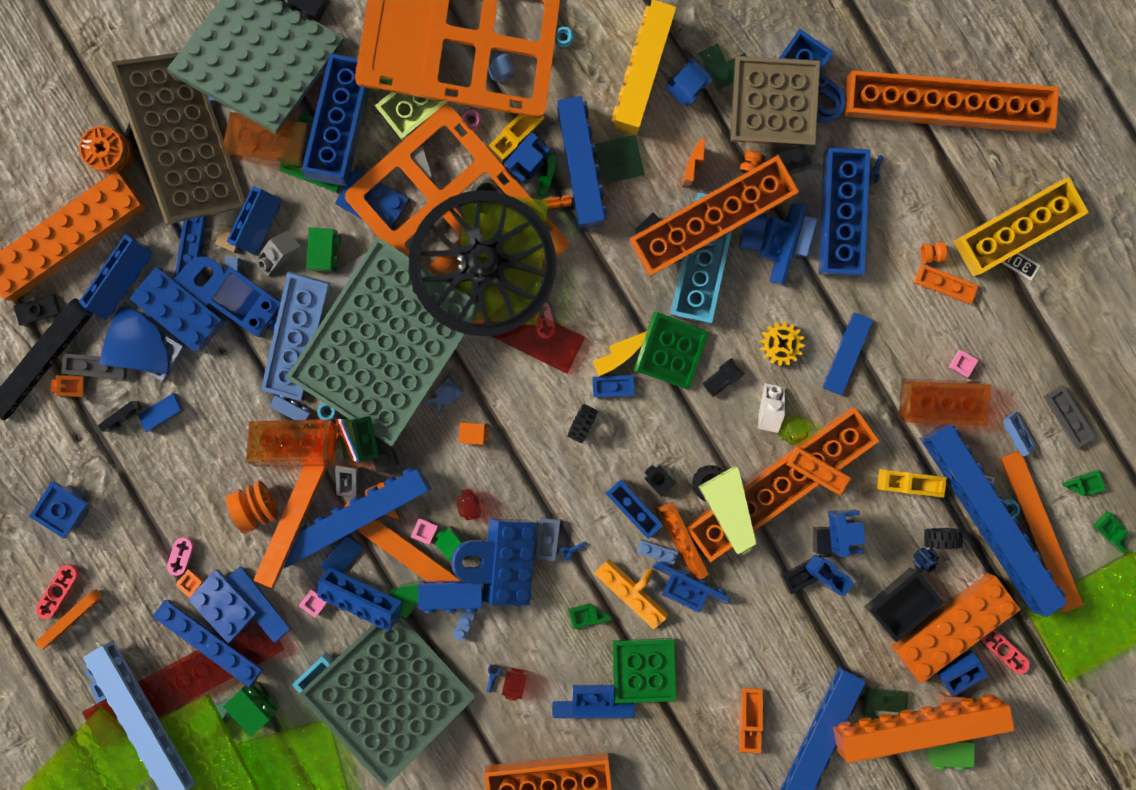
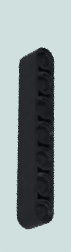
M78 298L72 299L0 386L1 420L8 419L92 317L93 313L86 310L79 303L80 300Z

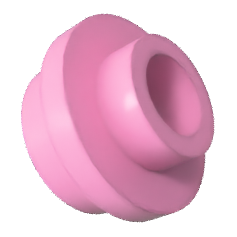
M468 110L462 115L463 121L472 131L477 130L481 126L482 117L476 110ZM469 118H475V123L470 124L468 122Z

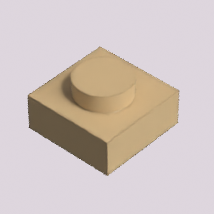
M223 225L215 244L236 253L238 247L226 242L232 229Z

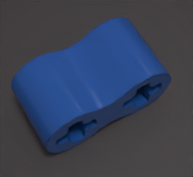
M763 213L743 225L739 243L740 248L761 250L767 213Z

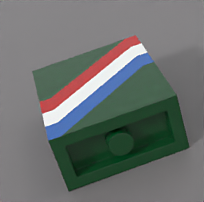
M371 416L349 419L347 417L336 419L344 459L361 462L379 457Z

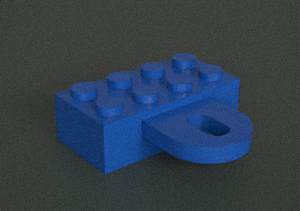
M799 28L779 58L820 61L821 71L833 54V51ZM819 71V75H821L819 77V84L823 85L826 79L828 82L822 90L818 91V94L832 101L834 109L829 111L818 104L817 122L828 123L835 120L842 113L845 106V96L842 89Z
M209 257L192 259L176 278L172 277L164 269L155 267L129 299L194 352H201L226 322L222 316L209 307L210 303L206 301L209 294L225 274V271L220 263ZM205 268H212V277L204 286L199 287L196 284L197 277Z
M489 518L487 540H468L461 543L455 549L451 560L453 572L459 579L467 583H484L482 601L490 605H530L537 523L522 519ZM466 556H479L481 559V563L477 567H464L462 562Z

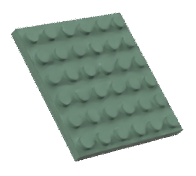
M220 0L168 66L167 71L172 76L277 135L326 68L330 53L336 54L342 46L344 37L313 19H306L300 15L299 11L287 8L279 0Z
M401 615L390 631L379 628L374 624L370 626L298 694L384 789L475 698Z

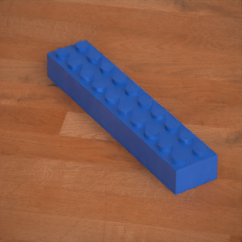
M951 424L939 425L920 437V441L943 476L947 477L946 481L1031 612L1047 617L1068 604L1064 599L1066 596L1064 591L1055 585L1052 580L1054 576L1049 569L1044 568L1042 565L1041 556L1030 547V539L1024 532L1021 533L1017 527L1019 525L1017 519L1006 510V502L1002 497L997 496L994 491L996 489L994 484L984 476L983 467L978 461H974L971 456L973 454L972 450L966 443L963 444L961 441L959 430L955 426L952 427Z

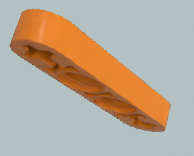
M97 589L91 591L38 638L35 643L41 650L47 648L99 602L103 595Z

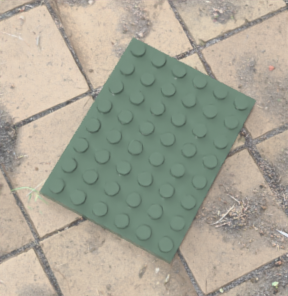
M376 237L286 378L349 419L371 416L375 436L393 446L465 334L449 329L426 311L417 298L411 283L409 257L379 237ZM420 265L422 277L437 276ZM446 281L424 282L428 293L435 302L438 301L450 284ZM454 288L440 307L450 315L458 318L470 296ZM475 300L469 311L462 318L463 321L474 322L481 311L479 302Z

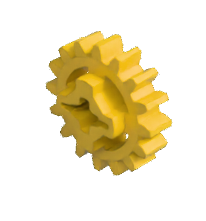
M783 321L781 326H779L778 322H775L774 328L767 326L768 333L762 332L761 335L765 338L759 340V343L764 344L760 351L766 352L763 358L770 357L769 363L773 364L777 361V366H781L783 361L785 365H790V359L796 362L797 358L795 355L803 354L799 351V348L805 347L804 344H800V340H803L804 336H798L801 330L797 329L794 331V324H790L787 327L786 321ZM778 330H784L789 333L786 335H781L780 332H778ZM771 338L772 346L769 348V339ZM779 340H785L784 347H778L780 344ZM793 340L795 341L794 350L791 348ZM781 352L784 355H786V357H777L775 356V354Z

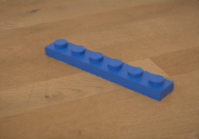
M164 600L153 615V618L248 687L253 686L264 670L169 600Z

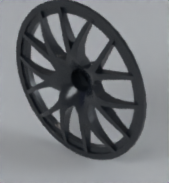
M470 191L452 196L441 202L422 220L410 246L409 273L417 298L426 311L439 323L451 330L466 335L495 336L513 331L524 325L543 307L555 281L556 252L547 227L541 218L526 204L514 197L495 191ZM478 202L474 230H472L454 209L465 204ZM482 202L503 205L497 232L494 238L486 241L480 235L479 226ZM507 207L528 221L502 235ZM450 212L466 232L469 238V245L464 247L457 246L448 240L434 224L443 215ZM530 225L541 241L539 245L518 254L508 255L502 252L503 245L509 239ZM431 229L449 250L422 251L424 241ZM543 247L545 271L518 262ZM485 254L489 261H485V264H480V260L477 257ZM421 257H446L456 259L460 266L456 271L448 274L422 277L420 260ZM513 268L542 276L543 281L536 296L510 283L505 279L504 271ZM452 281L437 302L430 296L424 282ZM471 281L472 293L458 318L450 315L440 307L446 297L461 282ZM489 284L498 288L510 315L509 319L496 323L489 322L484 300V291ZM507 290L533 300L525 309L514 315ZM477 297L486 324L462 320Z

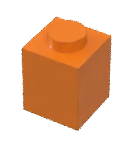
M460 422L458 443L484 445L485 440L488 441L489 428H486V424Z

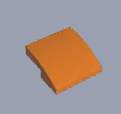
M700 139L689 157L683 173L681 187H690L694 181L695 167L699 168L704 160L705 139Z

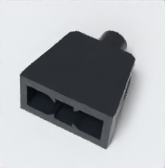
M798 146L775 155L780 157L789 175L809 169L812 165L806 146Z

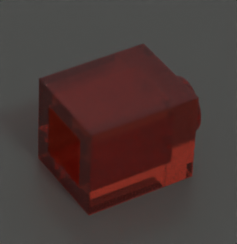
M508 666L502 695L506 699L512 701L522 699L527 670Z

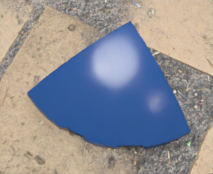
M120 306L106 335L99 364L161 374H169L170 367L168 349L164 347L161 339L163 335L157 326L148 321L142 313Z

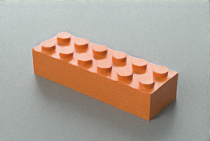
M987 573L914 627L897 643L894 642L890 645V647L913 678L922 684L1021 609L997 577Z
M608 753L486 765L484 772L486 790H612Z

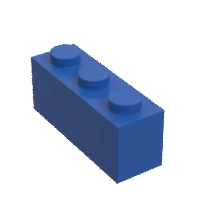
M252 186L226 242L256 256L257 252L262 248L266 233L271 229V222L275 214L280 210L282 199Z
M620 478L605 491V494L647 539L663 526Z
M460 580L420 581L418 584V609H424L425 613L436 612V609H444V612H457V609H465L466 612H477L478 609L482 608V583H467Z

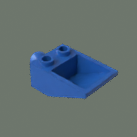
M232 267L228 268L206 299L207 302L256 337H262L270 325L272 331L274 332L277 321L275 318L278 316L281 301ZM268 302L270 307L265 310L263 306ZM254 319L257 320L256 326L251 325V322L254 321Z

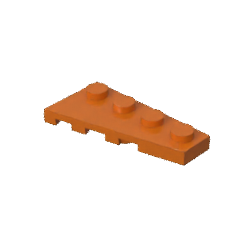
M674 502L656 507L654 509L694 578L703 579L708 576L707 566L700 558Z

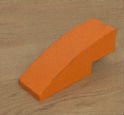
M742 688L738 753L761 754L763 689Z

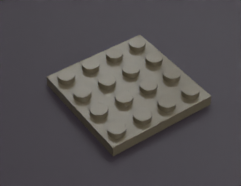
M736 56L730 142L815 146L820 61Z

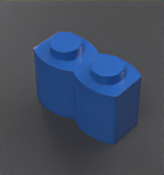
M814 555L806 565L807 571L813 577L821 580L825 587L841 596H845L854 585L848 575L838 571L832 562L820 556Z

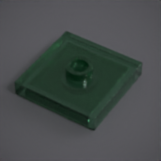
M636 135L595 144L604 185L645 175Z

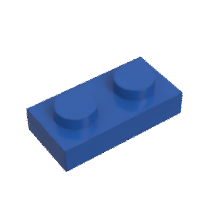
M634 375L592 377L593 397L635 396Z

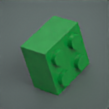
M256 682L252 687L245 685L222 706L250 737L262 728L279 710L276 702L272 698L267 697L263 693L262 687Z

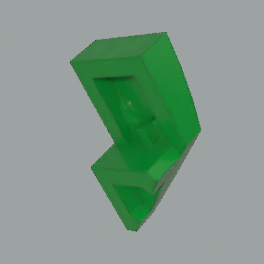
M548 155L547 176H539V196H545L552 184L556 170L557 155Z
M1098 469L1062 482L1063 487L1083 496L1106 490Z
M1106 511L1093 524V527L1119 552L1125 554L1127 552V548L1124 547L1125 537H1128V531L1124 530L1123 525L1110 512Z
M589 604L567 609L572 629L611 620L610 616Z

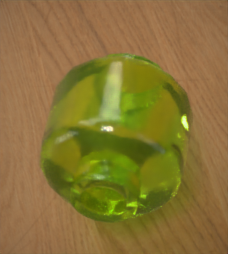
M794 415L782 421L778 434L782 441L785 440L788 444L794 445L806 440L811 428L806 418Z

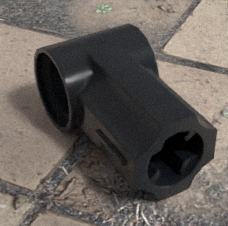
M733 357L721 365L716 373L702 383L712 397L720 393L729 384L735 383L745 374Z

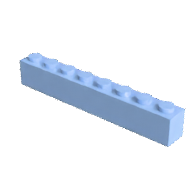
M115 642L106 643L84 656L83 659L86 662L87 668L92 672L98 687L103 691L108 704L117 716L118 722L123 726L128 739L133 743L139 758L144 762L150 777L154 780L159 790H189L196 784L195 780Z

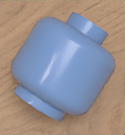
M502 51L490 54L491 59H489L488 72L491 79L501 83L513 78L516 68L509 53L502 54Z

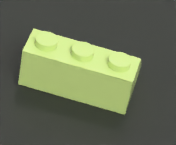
M391 92L378 102L375 107L402 139L449 101H439Z

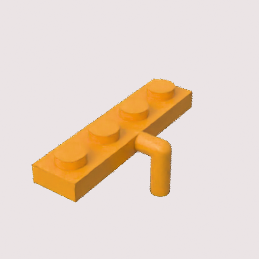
M607 559L595 571L594 574L653 630L668 617L669 614L643 591L654 575L652 569H647L637 584L610 559Z

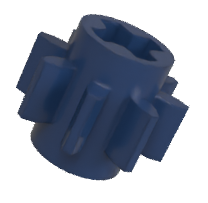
M925 547L920 548L913 556L915 559L913 561L914 566L920 573L924 570L930 573L939 565L937 561L939 559L938 554L933 548L929 550Z

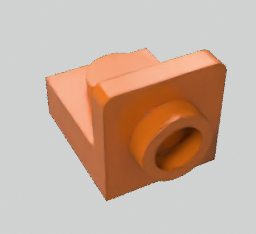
M55 375V379H51V392H55V396L83 397L84 376Z

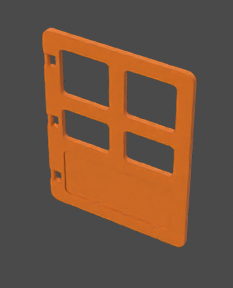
M368 0L355 81L361 87L383 89L394 93L439 101H450L461 105L540 118L546 111L560 0H537L544 3L541 35L538 42L494 33L498 0H483L480 24L477 30L451 26L446 23L449 0ZM444 41L471 45L476 48L470 87L451 85L438 81ZM492 50L531 56L537 59L532 98H523L486 90L490 52ZM380 78L393 80L392 86L380 84ZM445 90L458 92V96L445 95ZM510 101L522 103V108L509 107Z
M449 105L439 108L345 193L346 201L380 239L409 257L410 250L406 247V242L414 236L425 216L441 202L461 194L481 175L487 173L506 195L526 204L552 229L549 233L555 247L556 258L568 248L567 238ZM459 124L467 132L463 137L455 130ZM446 126L474 157V162L444 189L439 190L411 159V154L440 128ZM399 167L424 194L428 202L400 228L392 231L367 203L365 195L395 168ZM501 173L510 181L505 186L497 178ZM498 204L480 220V235L486 241L494 238L497 232L503 205ZM507 207L502 235L528 221ZM447 212L443 217L459 234V239L454 244L459 247L468 246L469 238L453 215ZM468 224V226H469L472 230H474V226H470V225ZM530 225L509 239L503 245L502 252L508 255L518 254L539 245L541 241ZM543 247L518 262L543 271L545 269ZM485 254L477 257L480 260V264H485V261H489ZM438 257L425 268L439 276L456 271L460 263L456 259ZM513 268L504 271L505 279L520 289L537 276V274ZM471 281L461 282L456 287L468 296L471 295L473 290ZM489 284L484 291L488 318L505 304L498 288ZM507 290L509 299H511L516 293ZM480 311L473 323L482 324L485 322L482 311Z

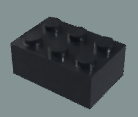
M910 567L867 603L864 608L885 633L897 643L944 602L921 574Z

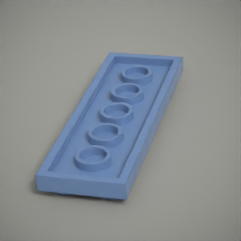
M291 271L287 272L261 387L262 391L298 401L303 399L305 390L286 377L320 326L330 282Z

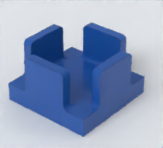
M533 132L527 136L504 163L506 170L511 176H514L523 185L527 180L517 171L518 169L529 178H533L544 165L543 161H541L543 155L536 148L547 157L551 154V150Z
M51 481L29 517L65 539L73 529L80 527L89 513V510L86 509L89 503L84 500L86 495L72 486H62L56 481Z
M859 510L828 511L832 552L840 557L864 553L861 547H849L850 545L865 544L864 524L861 522L855 523L854 519H846L847 516L860 515Z

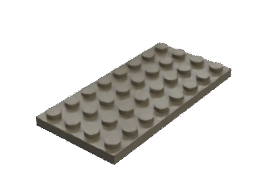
M179 52L113 61L109 65L166 225L242 209L245 203V198L209 97L172 76L167 71L168 66Z

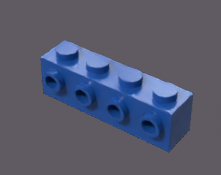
M125 234L79 303L86 310L107 320L115 312L116 305L120 299L126 296L129 286L138 278L140 270L149 262L153 252L146 245Z
M329 568L319 579L318 597L325 602L339 607L341 610L348 611L358 618L364 619L387 631H390L400 618L402 601L332 568Z

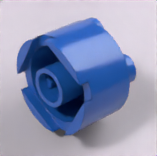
M692 57L687 65L683 66L668 83L669 85L665 87V90L682 106L684 104L688 106L698 97L696 92L698 90L701 91L712 81L711 74Z

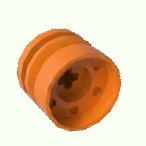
M95 126L87 130L79 143V152L83 161L91 168L107 175L116 170L121 173L127 172L135 158L132 143L122 134L105 126Z
M261 480L255 482L254 486L248 485L246 493L239 489L226 496L229 514L237 529L243 534L257 529L259 522L267 525L269 521L273 522L278 519L275 500L268 487Z

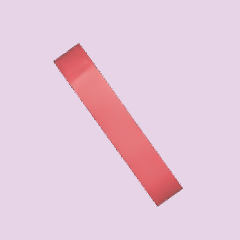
M68 564L58 570L36 607V613L40 618L48 619L57 614L80 576V570L76 565ZM71 570L70 574L73 577H69L66 579L65 582H62V580H65L67 576V573L65 571ZM55 586H60L63 589L61 597L54 595L53 589ZM51 601H56L51 603L49 607V610L51 611L46 613V608L44 606L50 604Z
M996 629L990 632L991 637L997 641L995 644L986 639V636L980 640L1013 672L1024 674L1029 670L1030 663L1028 659ZM1007 645L1009 648L1008 653L1004 656L1000 655V646ZM1012 657L1021 661V668L1016 667V663L1011 660Z

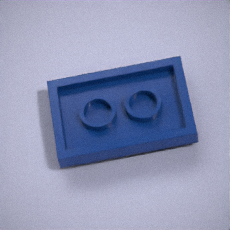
M355 168L348 180L347 187L344 186L335 204L362 219L345 199L346 191L365 175V173ZM380 182L365 195L367 203L391 230L409 202L408 198Z
M214 570L188 599L227 643H232L259 614L258 610L220 570Z

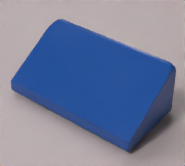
M172 393L140 413L139 418L145 432H151L185 410L176 395Z
M348 534L320 567L325 571L332 568L343 573L364 549V546Z

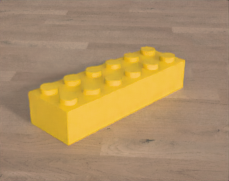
M652 0L650 6L646 5L641 23L644 26L640 25L635 42L638 46L634 45L629 63L632 66H627L623 83H626V86L622 85L617 102L620 103V106L615 105L611 122L615 123L614 129L635 136L638 134L674 17L675 6Z
M1068 176L953 240V243L972 276H976L1089 212Z

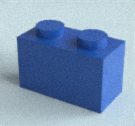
M971 650L959 655L936 673L942 685L952 697L988 677L980 660Z

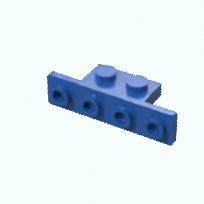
M803 203L791 204L786 221L776 217L769 218L759 257L775 262L770 277L771 283L784 284L788 276L790 262L799 237V230L805 216L806 205Z
M665 561L655 562L652 568L670 576L661 595L696 613H700L707 595L724 604L729 603L731 599L726 596V592L717 588L713 590L707 587L708 583L703 580L697 579L695 581L689 578L690 574L682 570L676 571L672 569L671 565Z
M573 685V701L552 702V718L635 717L634 703L614 702V685Z

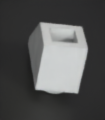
M765 383L758 414V429L778 433L785 416V387Z

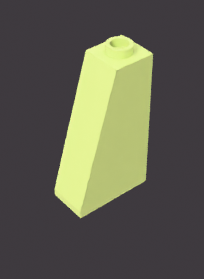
M734 466L698 487L734 551L737 554L741 553L744 555L753 550L752 546L756 544L740 471Z

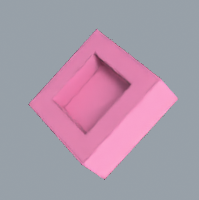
M958 350L948 368L968 378L978 360L966 352Z
M419 518L411 537L430 545L438 525Z
M312 588L299 606L316 618L327 602L319 598L318 592Z

